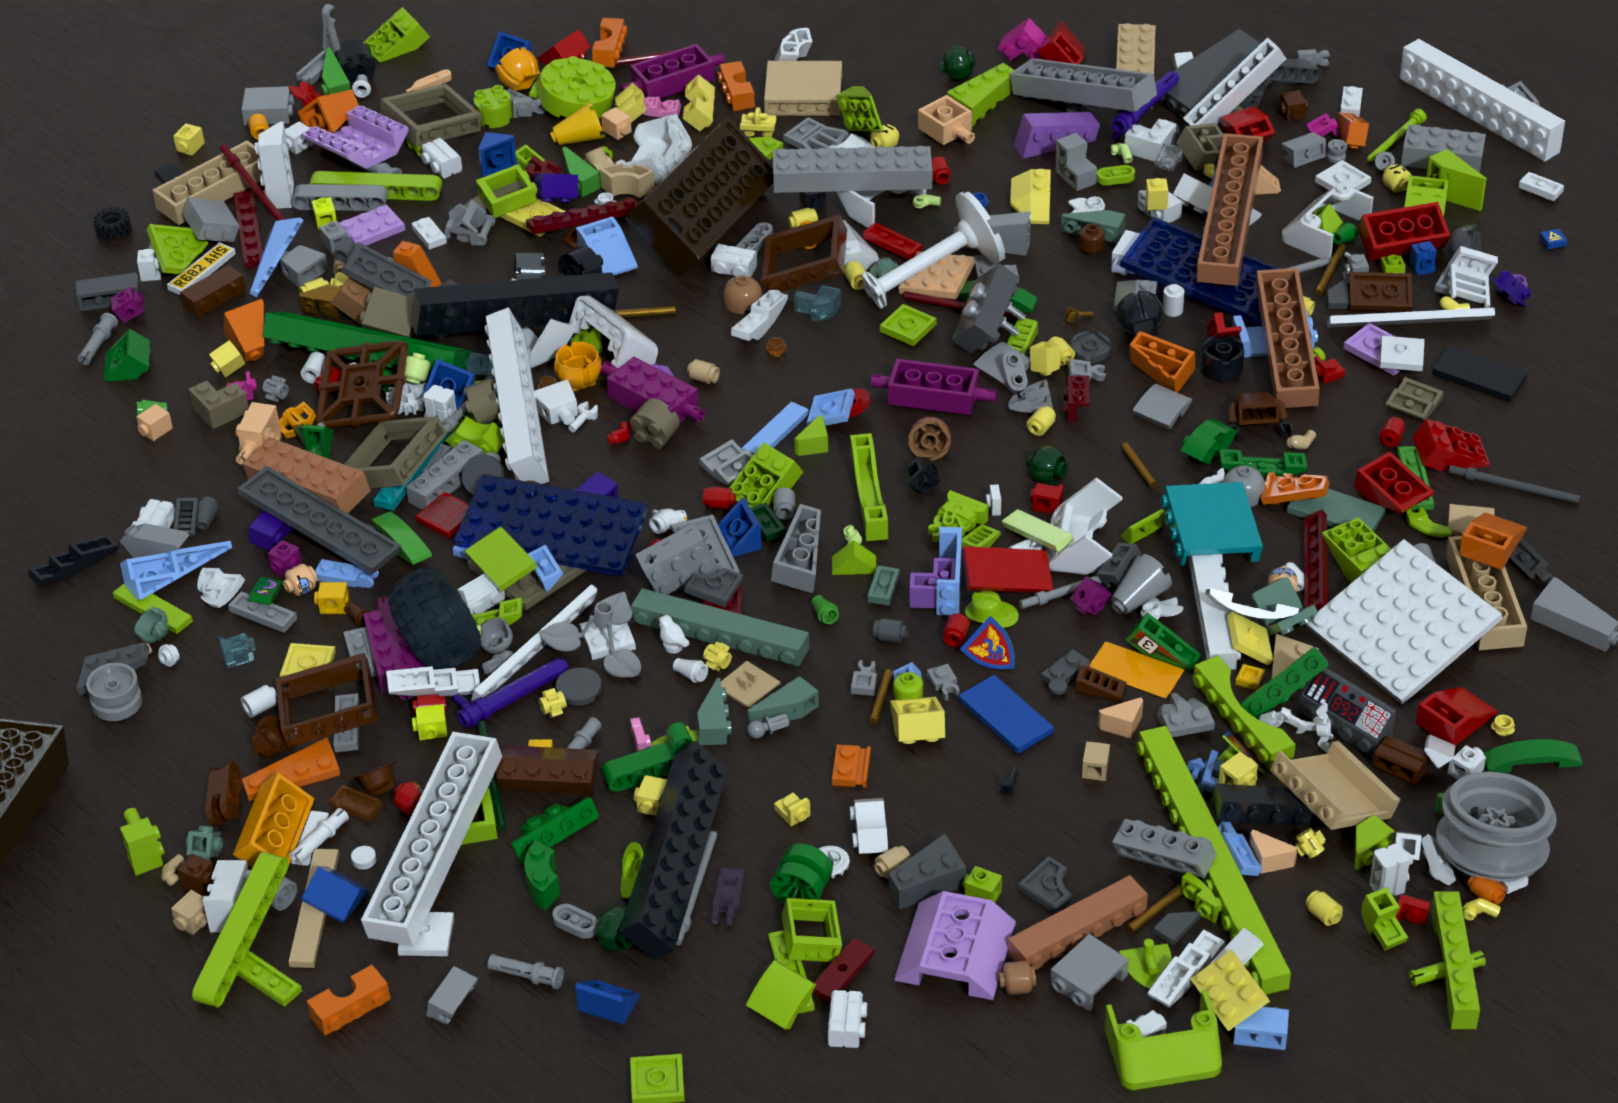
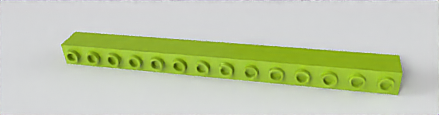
M1167 726L1140 731L1139 742L1136 743L1139 756L1144 758L1146 771L1148 773L1151 772L1153 776L1154 787L1159 789L1162 803L1169 809L1171 822L1173 824L1176 823L1178 831L1185 832L1189 836L1207 838L1215 849L1217 855L1203 880L1219 903V913L1222 917L1225 931H1229L1232 941L1245 928L1264 944L1244 967L1248 969L1250 975L1266 995L1289 989L1291 972Z

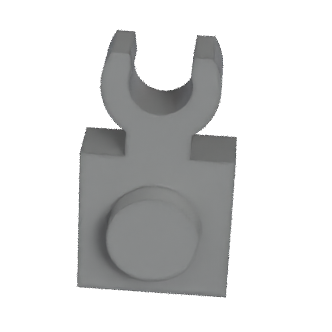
M1316 49L1297 51L1296 59L1307 60L1315 66L1316 64L1327 66L1329 65L1328 59L1323 58L1330 57V54L1327 50H1322L1317 53Z
M531 97L512 98L513 118L530 117L532 112L544 114L545 109L544 107H539L541 105L539 98L535 101H532Z
M1070 359L1069 376H1089V382L1091 378L1096 381H1104L1106 373H1103L1104 365L1091 366L1090 361Z
M863 660L858 662V671L853 673L851 694L874 696L877 681L875 661H872L869 667L863 666Z
M949 664L927 670V677L935 691L942 690V698L945 701H948V693H954L958 698L959 687L957 685V678Z

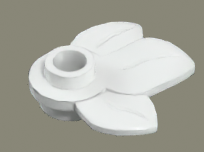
M1090 197L1089 199L1077 198L1068 202L1075 208L1072 213L1105 209V204L1100 197Z
M1155 597L1143 604L1141 616L1143 617L1148 612L1158 620L1160 617H1169L1181 613L1183 607L1178 606L1177 597L1164 601H1159Z

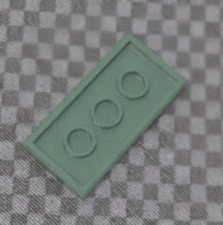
M1328 489L1326 496L1291 501L1287 507V513L1306 518L1322 509L1327 514V526L1332 528L1359 517L1373 532L1386 510L1383 506Z

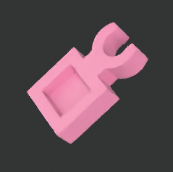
M640 718L630 719L636 751L650 748L649 734H644Z

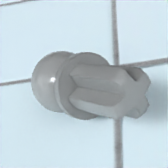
M505 650L500 654H495L491 660L482 664L484 673H493L514 653Z
M782 713L770 718L766 716L764 717V722L754 720L748 724V735L754 739L763 737L765 731L771 735L773 731L789 725L788 716L786 713Z

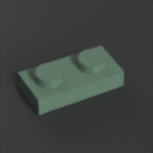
M877 566L868 593L869 603L890 606L900 576V569Z

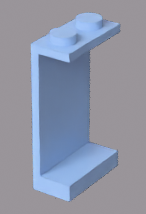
M1306 311L1312 348H1314L1315 342H1318V334L1313 329L1312 317H1309ZM1233 316L1232 327L1241 326L1242 328L1237 338L1244 345V358L1267 356L1262 326L1245 328L1242 316Z
M940 527L939 558H956L955 580L937 579V615L959 614L962 572V527Z

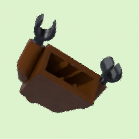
M1268 392L1239 394V400H1235L1228 407V425L1237 430V440L1240 433L1238 424L1281 423L1278 435L1283 438L1284 431H1287L1289 437L1291 436L1293 425L1287 422L1288 415L1284 403L1274 398Z

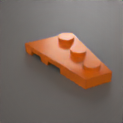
M1268 472L1261 500L1263 505L1308 498H1320L1326 496L1329 480L1327 476L1304 474L1299 478L1293 477L1289 473H1285L1283 476H1276L1275 473Z

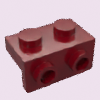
M1068 376V387L1063 388V400H1067L1064 401V414H1068V422H1076L1077 406H1090L1089 376Z

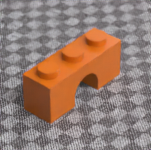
M742 62L719 64L720 72H717V79L721 83L722 92L726 96L727 104L731 105L733 111L755 108L754 90L751 83L746 82V72Z
M373 965L350 976L353 988L351 995L337 997L327 989L307 1000L309 1016L325 1036L390 1000L388 983Z

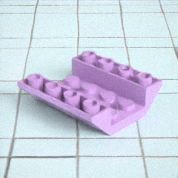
M356 106L353 110L347 112L349 126L342 127L341 130L335 133L327 132L317 126L310 127L307 131L301 133V136L367 169L397 155L409 129L407 126L364 106Z
M942 891L919 902L895 975V981L920 985L923 974L969 982V996L994 1000L999 983L998 972H1002L1008 952V938L1013 935L1016 921L992 900ZM959 915H965L968 918L965 920H959L956 917H958ZM946 953L956 954V956L952 958L945 957L944 955Z

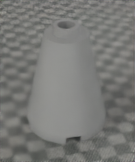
M1138 555L1111 597L1112 608L1117 613L1128 614L1165 592L1172 585L1169 573L1165 575L1161 570L1163 565L1150 555Z

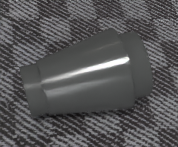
M204 497L198 502L196 526L201 530L209 528L219 511V503L212 497Z

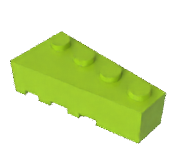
M1002 63L949 90L947 96L972 111L973 127L978 118L982 119L986 115V111L995 108L998 101H1003L1013 92L1010 73L1014 69Z

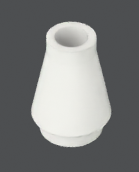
M358 75L352 86L353 93L357 97H366L371 91L370 84L365 75Z
M677 658L673 663L674 671L679 672L694 683L702 682L707 677L708 667L703 661Z

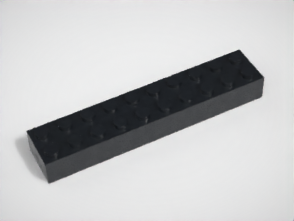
M609 272L414 288L410 320L416 336L485 330V325H487L486 316L508 307L520 327L547 325L550 319L569 323L575 302L579 296H591L615 312L619 287L613 273Z
M697 741L684 746L675 753L619 930L623 936L653 960L675 950L729 769Z

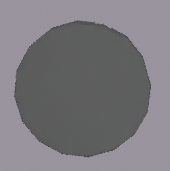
M1090 331L1078 333L1071 339L1070 347L1075 351L1074 358L1077 360L1097 363L1109 357L1111 352L1110 340L1099 332L1090 334Z
M479 454L470 458L462 471V482L466 490L479 497L491 496L495 489L500 487L504 481L503 466L495 457L487 454Z
M573 668L565 671L558 677L556 692L562 691L569 705L583 706L592 703L595 697L601 694L602 682L599 675L591 669Z

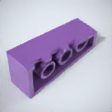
M1091 112L1023 114L1014 147L1024 159L1056 151V140L1074 133L1085 139L1087 143L1096 140L1100 124Z

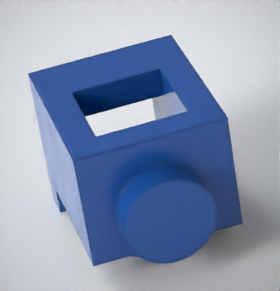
M1430 241L1411 245L1409 265L1417 276L1436 272L1434 266L1437 250Z

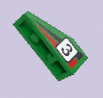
M1148 612L1134 625L1125 639L1141 653L1188 671L1194 668L1202 655Z

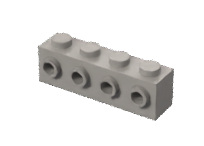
M465 440L460 442L406 486L408 502L423 510L444 492L451 494L463 484L462 471L464 465L475 455L483 454V449Z
M1124 819L1112 842L1119 856L1182 873L1190 872L1194 876L1204 879L1217 855L1211 841L1205 837L1189 836L1182 831L1174 832L1159 825H1147L1140 820Z

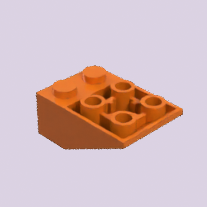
M1485 512L1471 521L1462 535L1459 555L1502 570L1526 532L1527 527Z

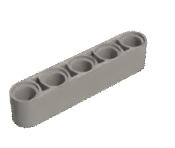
M300 184L294 189L291 204L298 210H313V200L331 197L335 210L371 211L386 205L388 190L381 185Z

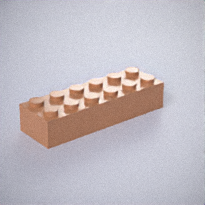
M271 437L242 463L248 480L268 466L346 513H349L371 491L363 471Z

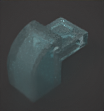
M821 285L816 295L797 291L794 295L795 312L810 314L812 321L827 320L833 317L841 306V289Z

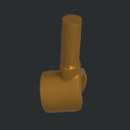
M1069 307L1064 314V317H1067V321L1074 323L1077 317L1093 316V312H1081L1073 307Z

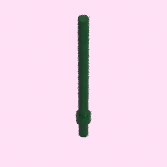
M478 722L479 736L491 737L488 733L486 722ZM495 771L489 784L497 830L504 831L507 827Z

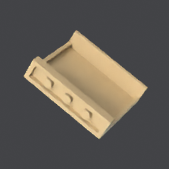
M768 61L764 97L765 113H768V115L840 116L836 95L841 93L842 61Z
M1339 741L1331 743L1327 754L1290 760L1282 751H1278L1270 769L1331 830L1358 825L1372 815H1376L1380 820L1391 819L1401 800Z

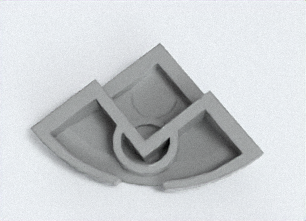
M1047 379L1027 386L1020 393L1019 398L1017 394L1013 395L1008 403L1009 409L1028 413H1035L1040 407L1044 406L1053 409Z

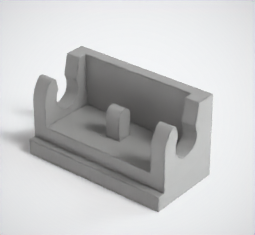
M1315 132L1281 143L1282 149L1288 153V155L1283 156L1284 160L1294 168L1326 157V139Z
M453 966L428 1001L426 1016L449 1024L450 1018L454 1016L468 993L473 990V986L476 985L478 978Z

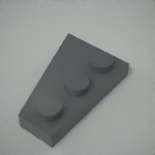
M146 642L86 656L76 690L80 695L87 693L86 682L88 676L102 665L123 663L129 665L134 670L145 665L150 649Z

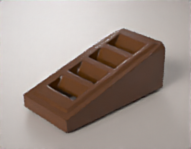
M1081 665L1076 679V692L1121 701L1126 687L1125 681L1085 665Z

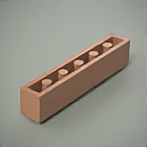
M1129 875L1008 938V955L1014 962L1024 960L1030 966H1034L1035 970L1039 969L1043 964L1053 959H1058L1064 953L1072 950L1088 934L1093 937H1100L1104 932L1122 925L1134 916L1142 914L1147 910L1148 894Z

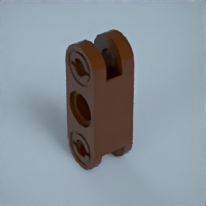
M234 761L228 762L221 769L215 767L209 772L205 814L212 826L221 825L224 822V818L227 821L238 818L242 773Z

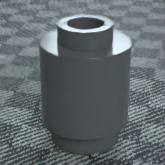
M885 618L875 620L873 637L878 638L879 641L901 643L903 639L907 638L908 627L904 625L903 620Z

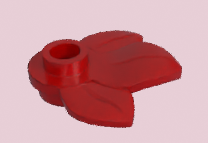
M301 81L299 87L289 86L292 94L302 100L301 103L304 107L317 97L322 96L321 93L314 91L313 87L305 81Z

